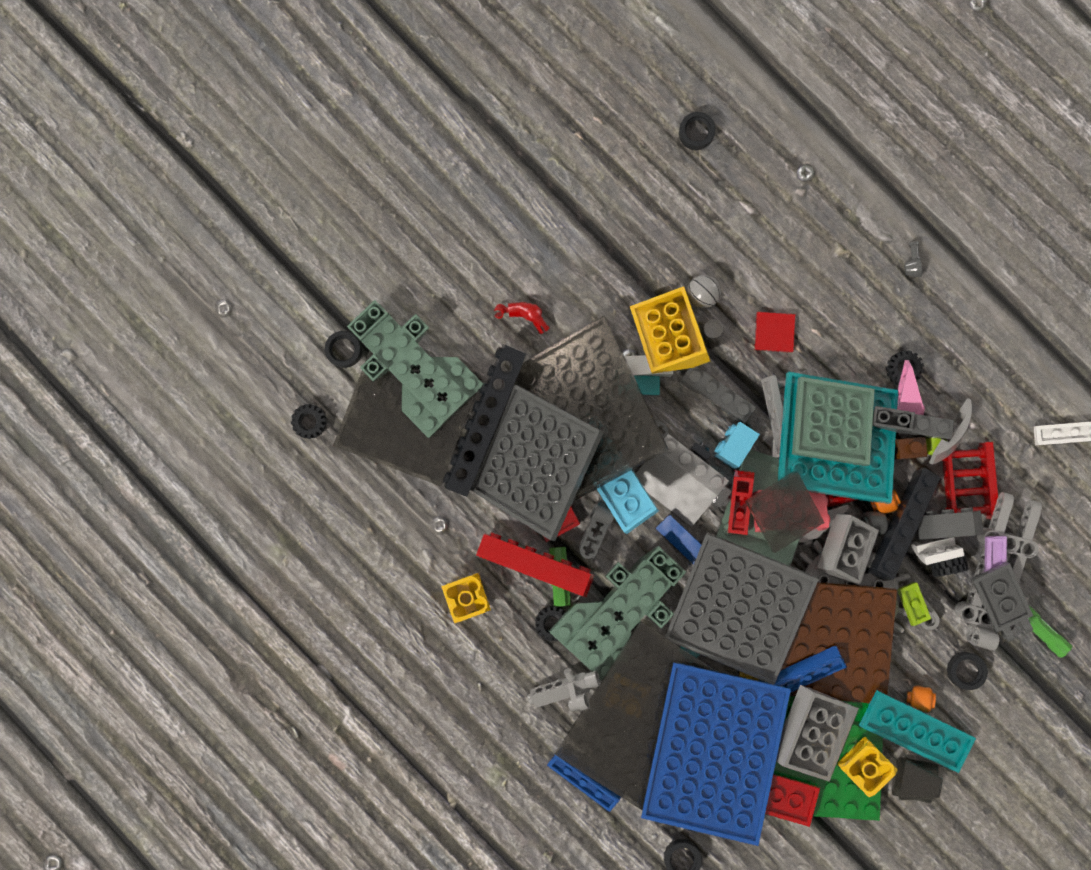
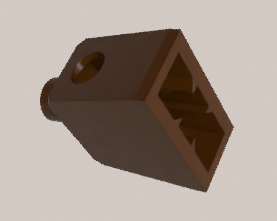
M926 437L895 440V448L897 446L898 453L895 450L894 460L927 457Z

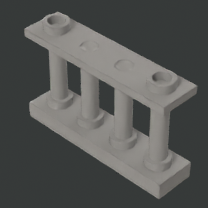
M811 369L799 372L800 374L813 376ZM776 375L761 379L776 451L777 454H780L784 400L781 399L779 390L785 388L786 380L778 381Z

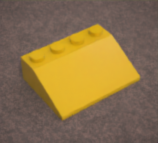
M684 286L630 306L652 374L694 368L710 362Z

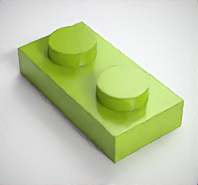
M917 582L897 589L911 626H916L931 619Z

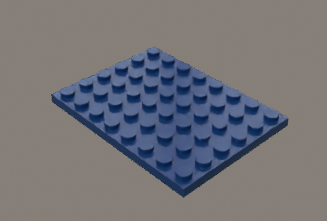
M673 662L641 818L759 846L791 689Z

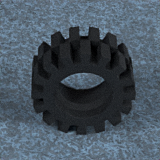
M904 350L891 356L886 370H888L887 376L891 377L890 381H894L896 385H899L901 373L898 370L899 363L909 360L917 382L922 377L921 374L924 373L922 369L924 363L921 364L922 358H918V354L912 353L910 350Z
M311 404L299 406L291 416L293 431L302 438L307 439L320 436L325 431L327 425L325 412L320 407ZM307 414H312L316 418V425L312 429H306L302 425V419Z
M965 554L962 557L930 564L933 577L957 574L969 570Z
M549 606L540 610L535 620V627L539 636L550 642L558 641L549 632L550 630L546 628L545 621L550 616H556L560 620L566 612L558 606Z

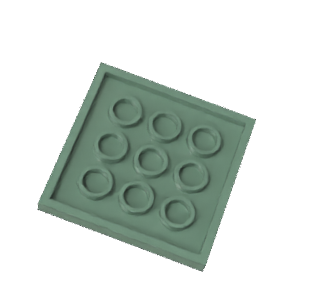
M805 377L798 378L792 454L862 466L870 465L875 389Z

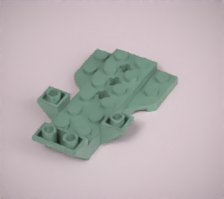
M374 300L347 326L373 353L360 369L373 382L389 371L393 373L402 383L403 413L428 438L436 433L481 389L483 383L457 357H430L418 345L429 327L416 314L401 327ZM420 366L419 370L421 372L419 374H412V367ZM433 379L434 386L432 388H425V381ZM446 393L447 401L444 402L442 400L439 402L438 395Z
M659 546L642 556L629 571L617 562L605 575L615 586L602 601L574 603L549 632L592 672L597 671L600 679L607 684L631 657V630L646 615L662 629L674 615L659 599L671 586H675L686 571ZM616 611L618 613L621 611L619 619H614ZM608 625V627H607V630H608V631H607L606 633L603 632V634H601V633H602L601 627H602V626H605V627H606V626ZM590 640H591L592 642L595 640V642H594L595 646H594L593 648H591V647L588 648V647H589L588 642H589Z

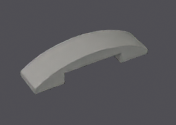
M966 399L955 419V422L960 424L954 436L950 442L943 439L940 441L929 461L930 464L933 465L944 460L960 444L971 419L972 403L970 399Z

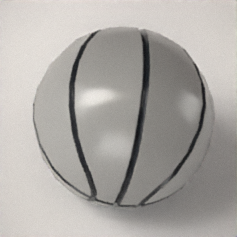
M699 275L689 283L687 295L694 306L706 309L714 306L719 301L721 288L715 278L709 275Z

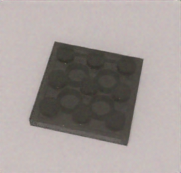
M797 471L790 473L745 501L773 553L778 552L825 523Z

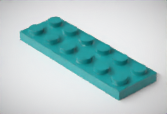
M876 690L859 724L862 728L957 773L960 772L976 740L972 735Z

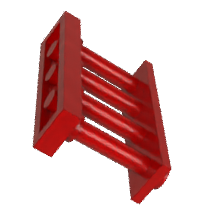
M993 442L979 443L978 449L953 451L942 460L947 506L945 510L954 509V513L961 512V508H956V497L982 495L985 504L983 507H973V511H981V514L986 516V520H991L998 499ZM979 457L981 460L979 468L953 470L952 458ZM980 476L982 478L983 485L981 487L955 489V477Z

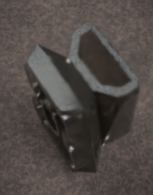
M904 757L898 758L896 761V768L898 770L893 777L891 788L893 796H898L899 800H917L931 803L933 798L940 797L943 779L938 775L937 764Z

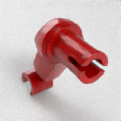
M516 302L508 303V307L498 304L494 308V311H500L495 314L497 319L502 318L505 313H509V317H523L526 320L532 321L539 334L544 333L542 327L545 332L550 328L542 317L541 308L535 304Z

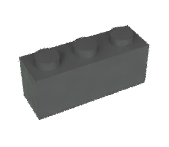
M973 507L961 508V512L954 513V509L942 510V514H936V511H926L918 526L920 540L984 534L981 511H973Z

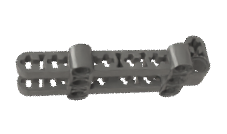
M643 414L636 416L632 420L619 446L623 456H626L628 452L631 453L627 459L630 460L628 463L632 469L645 445L647 437L657 441L664 439L668 435L667 425ZM637 419H643L646 422L644 429H639L636 426ZM650 422L653 423L651 427L654 429L661 427L663 434L656 436V431L652 429L649 430V433L646 432L650 427ZM601 495L593 507L589 523L578 547L580 555L587 559L596 556L608 526L611 525L614 518ZM596 522L601 523V526H598V531H600V534H595V536L593 537V532H591V529L596 528ZM587 537H589L590 539L596 540L597 542L596 544L593 542L591 543L590 548L593 550L591 553L588 552L586 555V551L583 550V547L589 546L590 541L586 540Z

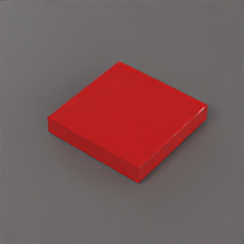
M757 312L754 350L793 353L795 314Z

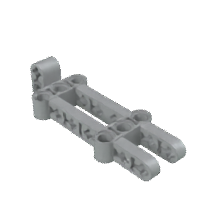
M1005 492L999 494L989 528H983L984 534L977 535V539L983 544L974 577L984 573L985 536L991 533L992 536H1006L1007 539L1010 538V544L1007 546V553H1011L1008 563H1010L1018 583L1020 582L1026 559L1035 557L1039 550L1038 545L1032 540L1042 510L1041 502L1029 500L1026 503L1017 534L1013 535L1006 533L1005 529L1013 506L1014 496ZM1026 544H1029L1028 550L1024 552V546ZM972 582L967 600L956 604L955 614L969 623L966 633L968 642L974 646L995 651L999 644V635L994 632L989 617L982 621V616L986 611ZM969 608V613L964 616V610ZM1015 625L1010 626L1011 630L1015 628Z

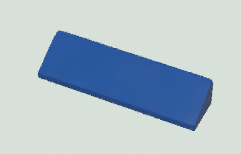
M668 514L655 529L694 565L701 544Z
M833 646L780 670L774 685L790 688L791 693L798 690L800 685L807 686L847 666L837 646Z
M562 746L559 747L547 764L549 768L609 812L622 797V790Z

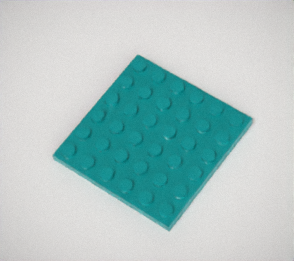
M794 372L786 373L777 487L884 504L892 503L896 432L872 426L870 465L868 466L793 455L792 449L798 378L805 377L875 389L873 415L875 406L897 409L898 390Z

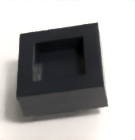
M696 442L690 448L692 452L704 461L711 456V453L708 452L710 449L702 442L700 444Z

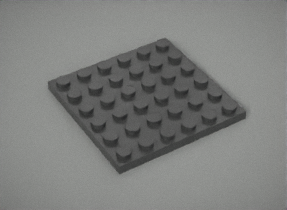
M514 384L470 490L544 537L555 541L604 431Z
M707 532L664 639L762 681L775 684L819 577Z

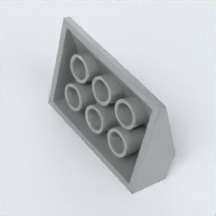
M669 434L660 441L636 473L648 494L691 527L729 482L728 479Z
M800 685L783 726L776 762L783 767L830 781L859 708Z

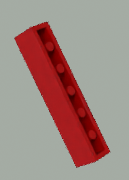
M493 532L490 535H483L476 556L587 597L595 576L590 573L591 569L579 566V569L572 567V562L565 559H561V562L554 560V555L546 552L543 555L536 553L537 549L527 545L525 548L519 547V542L508 539L507 542L501 540V535Z

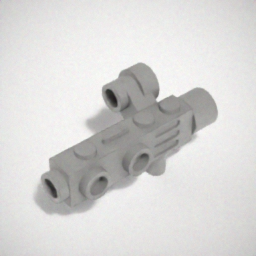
M567 668L564 670L566 678L530 689V693L527 694L528 702L537 708L571 698L568 700L571 712L579 709L581 711L589 709L590 704L585 693L589 692L592 688L601 686L599 674L597 671L574 675L572 670Z

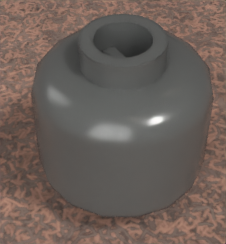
M878 510L867 511L859 519L879 530L877 536L885 534L890 525V520L886 514Z

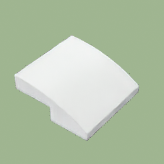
M954 537L923 539L911 542L914 552L926 565L964 556L963 548L956 545Z

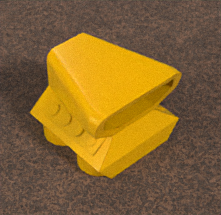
M479 573L441 586L454 623L491 610Z
M866 737L862 738L838 762L839 767L868 797L874 796L896 775L898 770Z

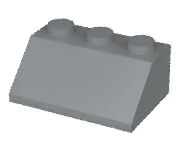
M835 514L817 569L833 577L860 585L879 530L852 515Z

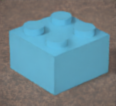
M741 422L728 427L724 434L727 436L726 439L720 441L714 450L717 452L714 457L733 469L740 467L760 435Z

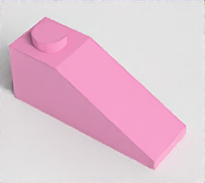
M905 360L898 386L897 410L924 415L925 407L921 400L913 367L909 360Z

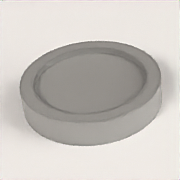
M709 320L704 325V333L708 338H718L723 332V326L718 320Z

